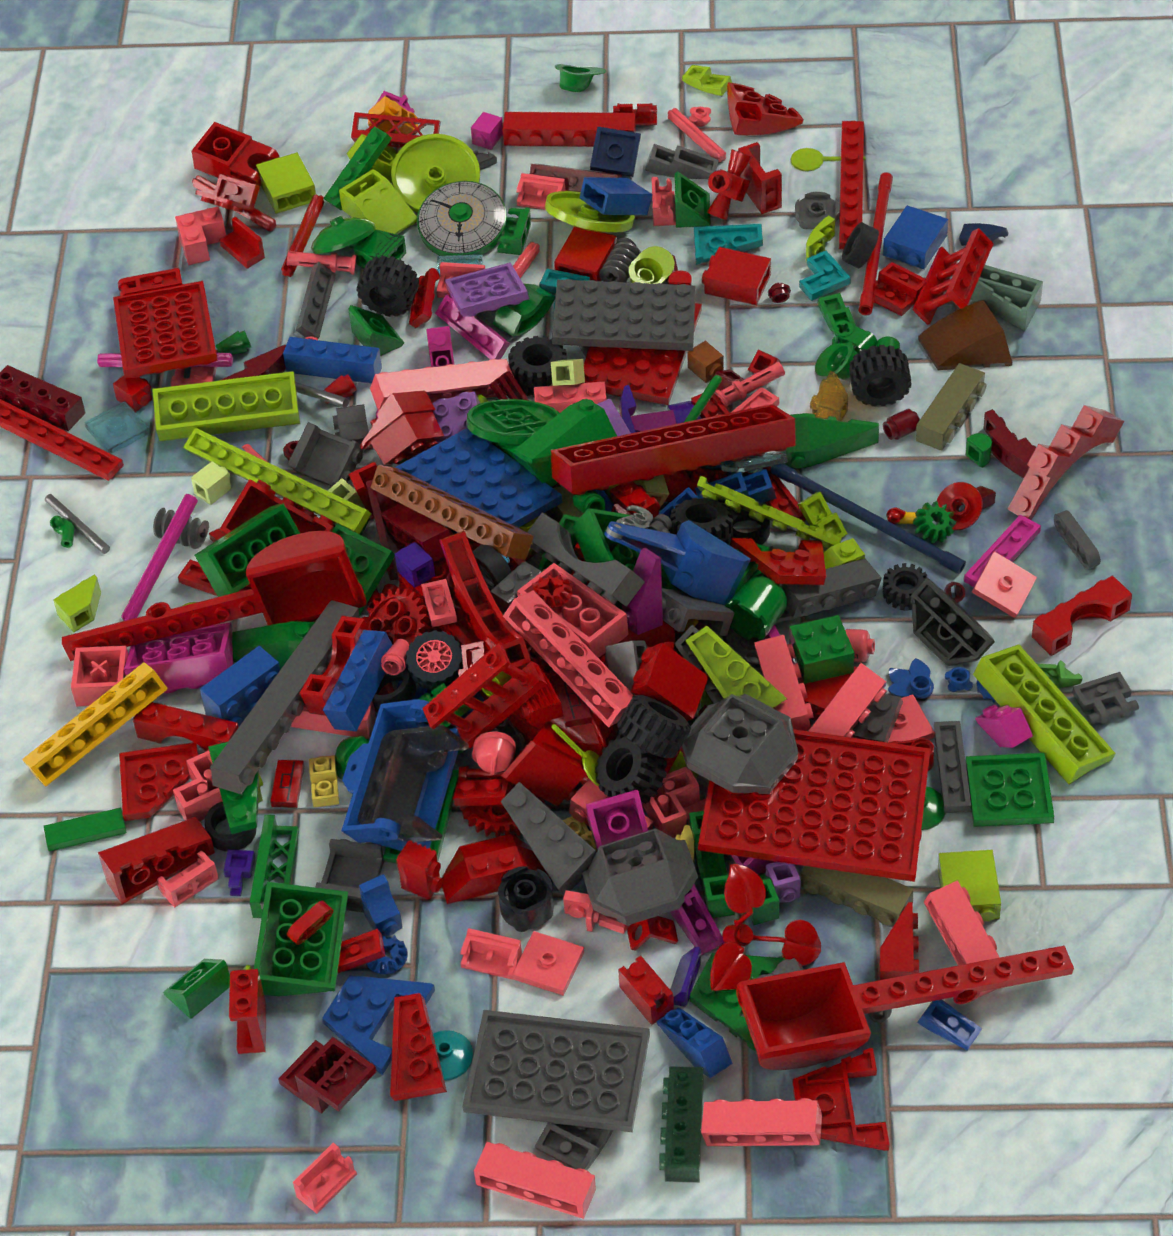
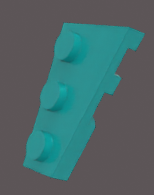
M762 224L694 227L696 265L710 261L711 256L716 254L719 247L743 252L763 246Z

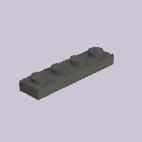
M317 262L312 267L296 331L304 337L312 336L317 339L320 337L336 276L334 272L320 262Z
M960 721L934 722V736L944 813L971 812Z

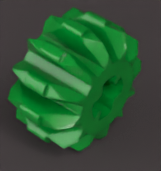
M937 501L933 502L932 505L928 502L925 503L922 509H918L915 513L916 518L913 520V525L918 526L915 534L922 533V539L930 538L931 544H935L937 540L941 543L944 542L954 532L953 527L956 525V521L951 519L954 511L947 512V504L939 507Z

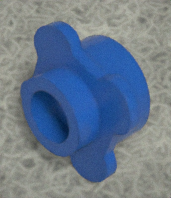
M955 667L945 673V679L949 683V691L957 692L973 688V683L970 681V672L967 669Z

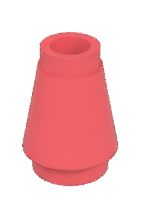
M396 640L391 648L382 656V669L387 674L398 675L405 670L406 652L409 650V643L406 640Z

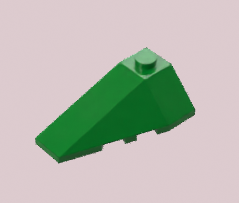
M582 399L569 405L515 449L514 454L531 464L550 461L551 450L616 437L617 434L604 408L595 404L590 399Z
M810 413L791 414L790 416L795 418L796 446L788 447L783 451L785 465L793 469L812 467L879 443V423L854 419L843 422L837 421L836 417L828 416L827 419L815 418V414Z
M290 621L232 632L233 662L239 661L260 646L279 662L281 670L315 622Z

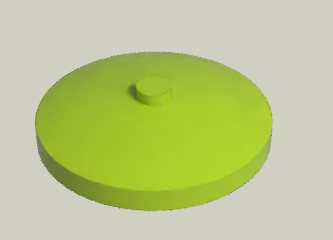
M427 134L409 141L399 150L392 164V185L411 210L418 213L427 196L443 185L457 181L480 183V167L474 152L461 140L445 134Z
M558 191L550 193L546 198V211L569 225L595 232H624L633 227L634 215H603L579 199L581 192Z

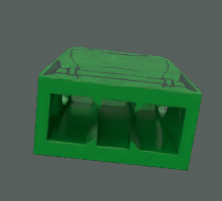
M376 229L366 238L349 245V248L354 249L357 265L365 268L367 262L374 257L386 256L390 258L391 256L401 260L406 254L404 236Z

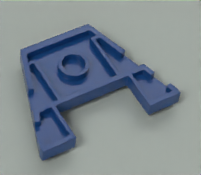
M349 975L322 1017L323 1024L343 1042L350 1044L360 1056L375 1065L376 1071L383 1075L392 1061V1048L373 1041V1038L392 1010L394 998L421 993L427 1004L435 991L434 984Z

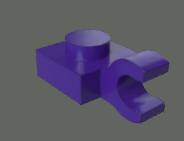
M227 851L223 871L225 877H230L228 887L231 888L230 896L242 895L243 878H251L255 862L254 851Z

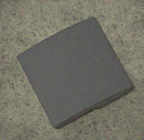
M548 1122L534 1147L575 1169L588 1170L614 1130Z

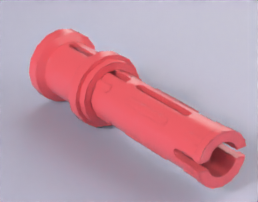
M288 250L287 265L313 267L317 262H320L334 273L336 271H343L355 275L356 255L354 254L351 257L338 255L335 252L331 253V255H321Z
M776 362L741 382L739 380L733 381L731 386L721 391L716 390L715 394L726 409H728V405L738 400H745L748 393L784 376L785 371L780 362Z

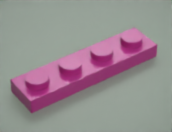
M445 295L435 314L490 360L501 359L510 343L476 315L462 317L451 295Z
M1019 515L964 575V582L973 587L975 586L994 551L1013 562L1040 533L1041 525Z

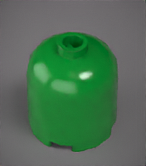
M762 576L751 578L725 605L735 612L730 627L747 640L755 637L761 641L786 610L787 597L780 584Z

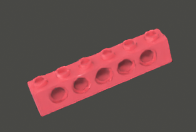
M534 590L515 598L503 617L608 727L618 723L634 695Z

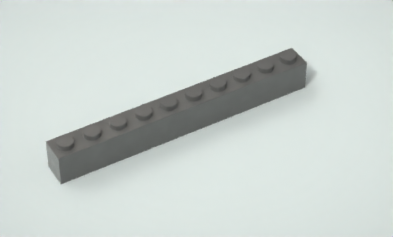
M333 600L329 602L211 765L213 786L242 794L247 785L252 784L257 771L265 765L267 757L272 750L277 748L279 740L284 733L290 730L291 723L296 716L302 713L305 704L300 696V691L309 675H322L327 669L332 655L331 635L341 616L359 618V609L357 607Z

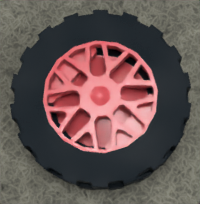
M434 630L417 636L415 641L410 643L409 650L406 652V664L413 681L424 689L427 688L432 691L442 683L446 687L459 677L458 670L463 669L461 646L454 636L448 635L444 631L438 632Z

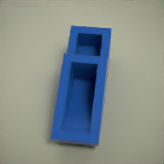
M767 469L745 477L742 476L741 472L709 483L713 487L716 483L755 499L758 504L777 499ZM696 487L695 491L698 498H704L699 488Z

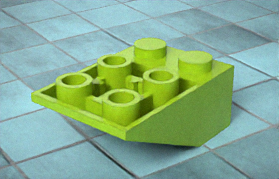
M375 169L370 170L339 190L342 210L352 218L356 217L373 222L376 230L399 234L417 222V216L389 180Z

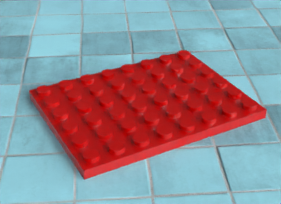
M793 729L798 749V760L770 794H759L758 792L732 793L709 780L698 843V850L915 882L930 748Z

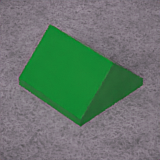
M677 171L675 173L676 228L711 225V214L707 213L710 207V193Z
M350 305L348 308L352 333L363 346L379 348L380 356L402 347L405 343L383 315Z
M204 958L163 993L184 1014L192 1019L230 988V973L227 963L221 959Z

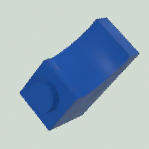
M384 874L360 884L359 888L364 915L373 930L378 929L382 936L383 934L385 936L393 935L399 929H402L401 915Z

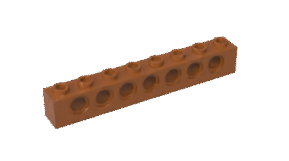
M377 466L371 489L458 533L464 531L468 538L482 545L494 548L505 557L526 560L534 537L533 535L405 471L388 466Z

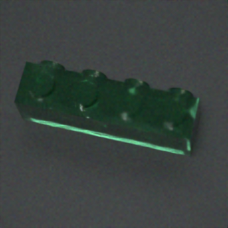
M669 1066V1077L663 1078V1094L668 1095V1102H662V1119L667 1120L666 1127H661L660 1144L665 1145V1153L659 1154V1170H664L665 1182L700 1183L704 1092L703 1067Z

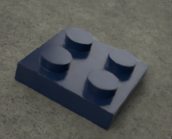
M597 127L590 170L634 177L641 133Z

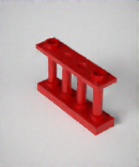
M978 228L972 231L965 248L949 254L943 247H940L912 310L929 325L937 308L948 302L953 301L960 309L968 306L994 243Z
M498 643L422 709L430 728L435 729L445 720L457 727L463 744L472 748L478 736L491 732L543 688L547 682L539 665L533 661L522 670L512 665L503 645ZM501 672L512 677L503 686L492 681ZM482 688L493 693L484 702L473 697ZM463 704L474 709L465 718L454 714Z

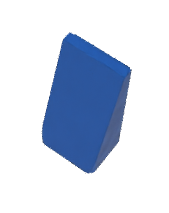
M942 999L932 1001L917 1022L927 1030L965 1050L970 1048L982 1030L980 1026Z

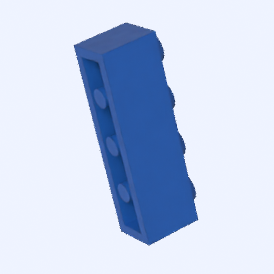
M289 337L283 352L286 372L294 371V374L332 379L348 374L352 381L372 384L375 374H379L382 369L380 349L376 347Z
M363 630L323 708L334 729L357 732L386 673L382 669L381 658L393 645L386 632Z

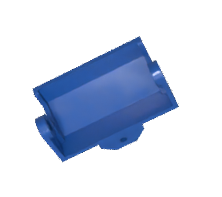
M416 699L381 704L369 743L362 744L349 757L342 781L347 790L353 795L341 831L356 842H370L402 851L406 843L412 840L413 843L417 842V845L421 844L422 847L430 848L462 739L456 728L442 730L436 734L429 725L422 723L428 722L422 709L429 703L428 701Z

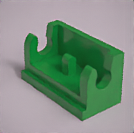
M510 208L508 214H515L518 218L507 217V227L504 235L499 239L500 244L497 250L498 253L521 255L531 227L530 208Z

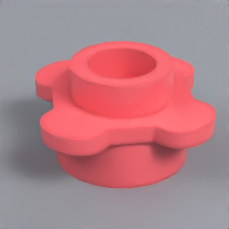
M700 106L690 109L691 116L689 120L696 126L702 127L711 121L709 117L711 109L709 107L704 108Z

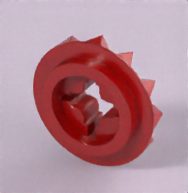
M549 574L548 578L539 577L537 583H532V591L534 590L551 609L565 605L572 597V586L569 580H563L561 575L553 578ZM550 587L554 588L552 596L548 591Z

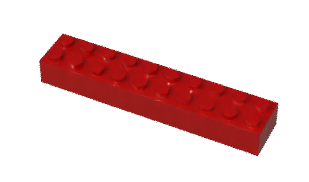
M770 404L551 450L552 478L572 494L582 495L588 490L608 489L611 485H628L635 480H651L654 476L674 475L677 471L681 470L693 471L705 465L717 466L723 461H740L743 457L751 455L763 456L765 452L770 451L782 452L788 447L796 446L795 418L777 406Z

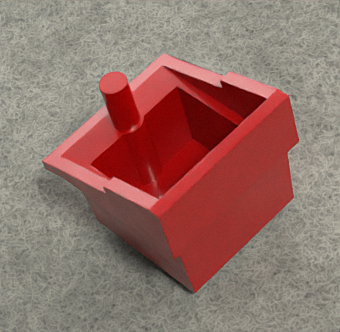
M426 391L399 392L389 395L377 413L379 418H375L370 422L372 428L360 444L361 450L374 448L384 465H400L437 445V442L444 437V434L433 414V411L436 409Z

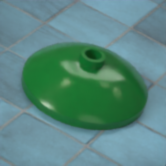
M342 216L330 220V225L320 231L313 241L311 249L315 254L342 249L372 234L376 229L375 224L369 220L356 217L343 219Z

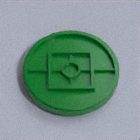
M519 399L492 400L471 408L467 413L466 425L470 432L480 438L498 443L521 445L556 417L559 412L548 405L534 401Z

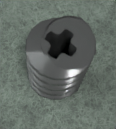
M623 237L617 240L616 245L599 272L600 279L603 282L617 281L627 283L630 277L628 273L629 266L641 253L631 239Z
M161 508L157 512L153 523V532L157 538L163 537L175 514L174 510H168L166 513L165 508ZM190 516L176 544L181 543L183 546L198 549L208 535L209 522L204 520L201 523L199 518L192 520Z

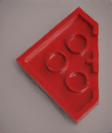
M196 743L119 753L124 821L151 818L174 795L173 789L184 785L190 779L186 760L199 755Z

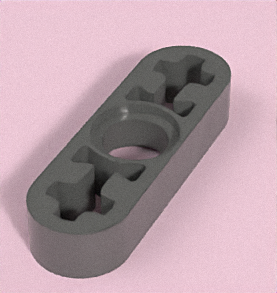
M1068 510L1055 514L1054 524L1057 531L1083 567L1090 569L1100 565L1101 559L1097 548Z

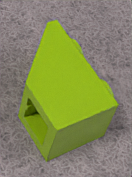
M95 574L53 599L57 615L73 632L95 620L101 596L97 576Z

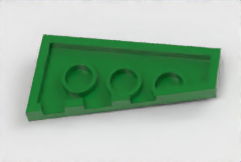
M228 742L208 747L212 764ZM259 770L255 774L252 784L247 785L242 794L219 788L231 834L257 828Z

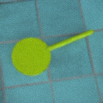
M813 148L799 149L791 156L792 165L801 171L816 170L821 167L823 161H841V156H823L818 150Z
M553 724L552 729L582 757V764L586 774L599 787L600 784L596 781L598 774L595 773V768L599 764L597 762L599 756L591 750L583 752L557 725Z

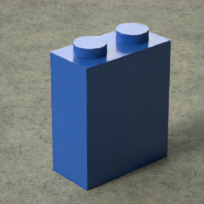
M584 177L579 199L603 215H648L652 193L629 178Z
M907 205L884 238L883 256L925 270L947 237L948 219Z

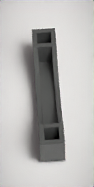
M541 513L527 532L534 536L530 546L533 551L540 556L546 553L544 557L552 564L559 562L558 566L569 574L575 572L572 576L584 584L588 581L589 584L587 586L599 595L603 591L602 596L614 605L618 601L627 607L645 582L631 569L617 560L602 563H590L579 560L572 546L571 533L544 513Z

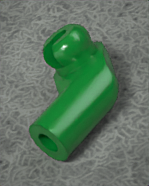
M60 516L52 517L50 526L61 535V545L66 548L71 547L74 540V525Z

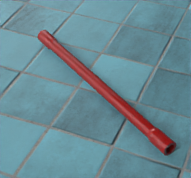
M888 172L882 173L879 178L878 198L873 228L879 231L876 246L867 261L863 291L860 296L858 311L865 316L870 315L873 310L877 270L889 194L893 182V176Z

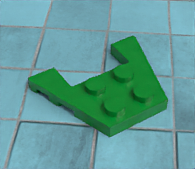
M712 953L690 994V1002L714 1021L721 1022L729 1029L732 1035L736 1038L739 1036L747 1043L750 1049L756 1051L745 1017H742L743 1011L737 999L736 989L711 990V968L715 953ZM746 955L752 964V973L749 980L772 973L777 968V965L785 959Z

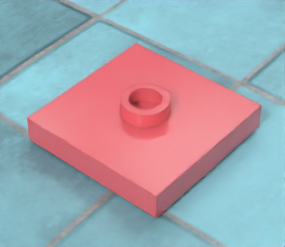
M994 551L978 578L972 593L1015 618L1037 577Z
M914 695L901 698L903 704L888 743L919 738L933 739L935 732Z
M533 931L512 974L513 980L564 996L584 954V947Z

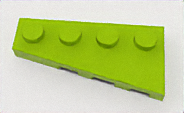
M708 626L685 640L724 699L731 694L737 696L747 694L772 708L787 700L781 692Z

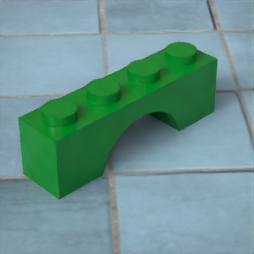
M704 811L689 813L690 828L694 839V854L705 905L712 918L735 915V912L728 907L725 901L724 890L728 873L724 855L698 850Z

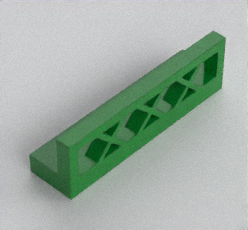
M264 815L249 902L253 918H262L267 882L279 876L284 881V884H291L299 828L298 826H277L275 815ZM277 835H291V840L281 846L277 842ZM283 854L287 858V862L278 868L273 863V860Z

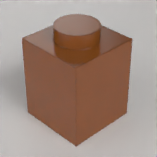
M706 340L695 346L693 351H687L688 368L705 383L712 380L715 372L724 370V356Z

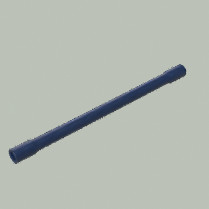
M778 460L772 465L770 473L776 477L792 483L811 494L821 492L827 503L938 561L940 565L955 573L960 574L966 565L965 560L948 551H943L825 488Z

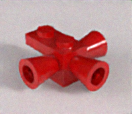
M731 149L728 171L720 169L709 176V188L713 192L718 193V195L707 210V213L727 221L731 198L743 202L751 181L742 178L741 174L752 159L751 156Z

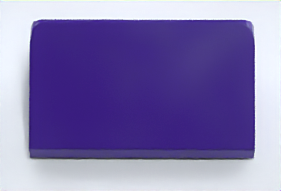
M694 947L680 959L670 989L673 992L674 1005L681 1007L688 1005L701 965L700 947Z

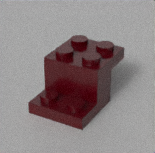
M332 1037L325 1045L315 1040L278 1080L281 1086L322 1114L329 1105L340 1111L376 1073V1067L342 1042Z

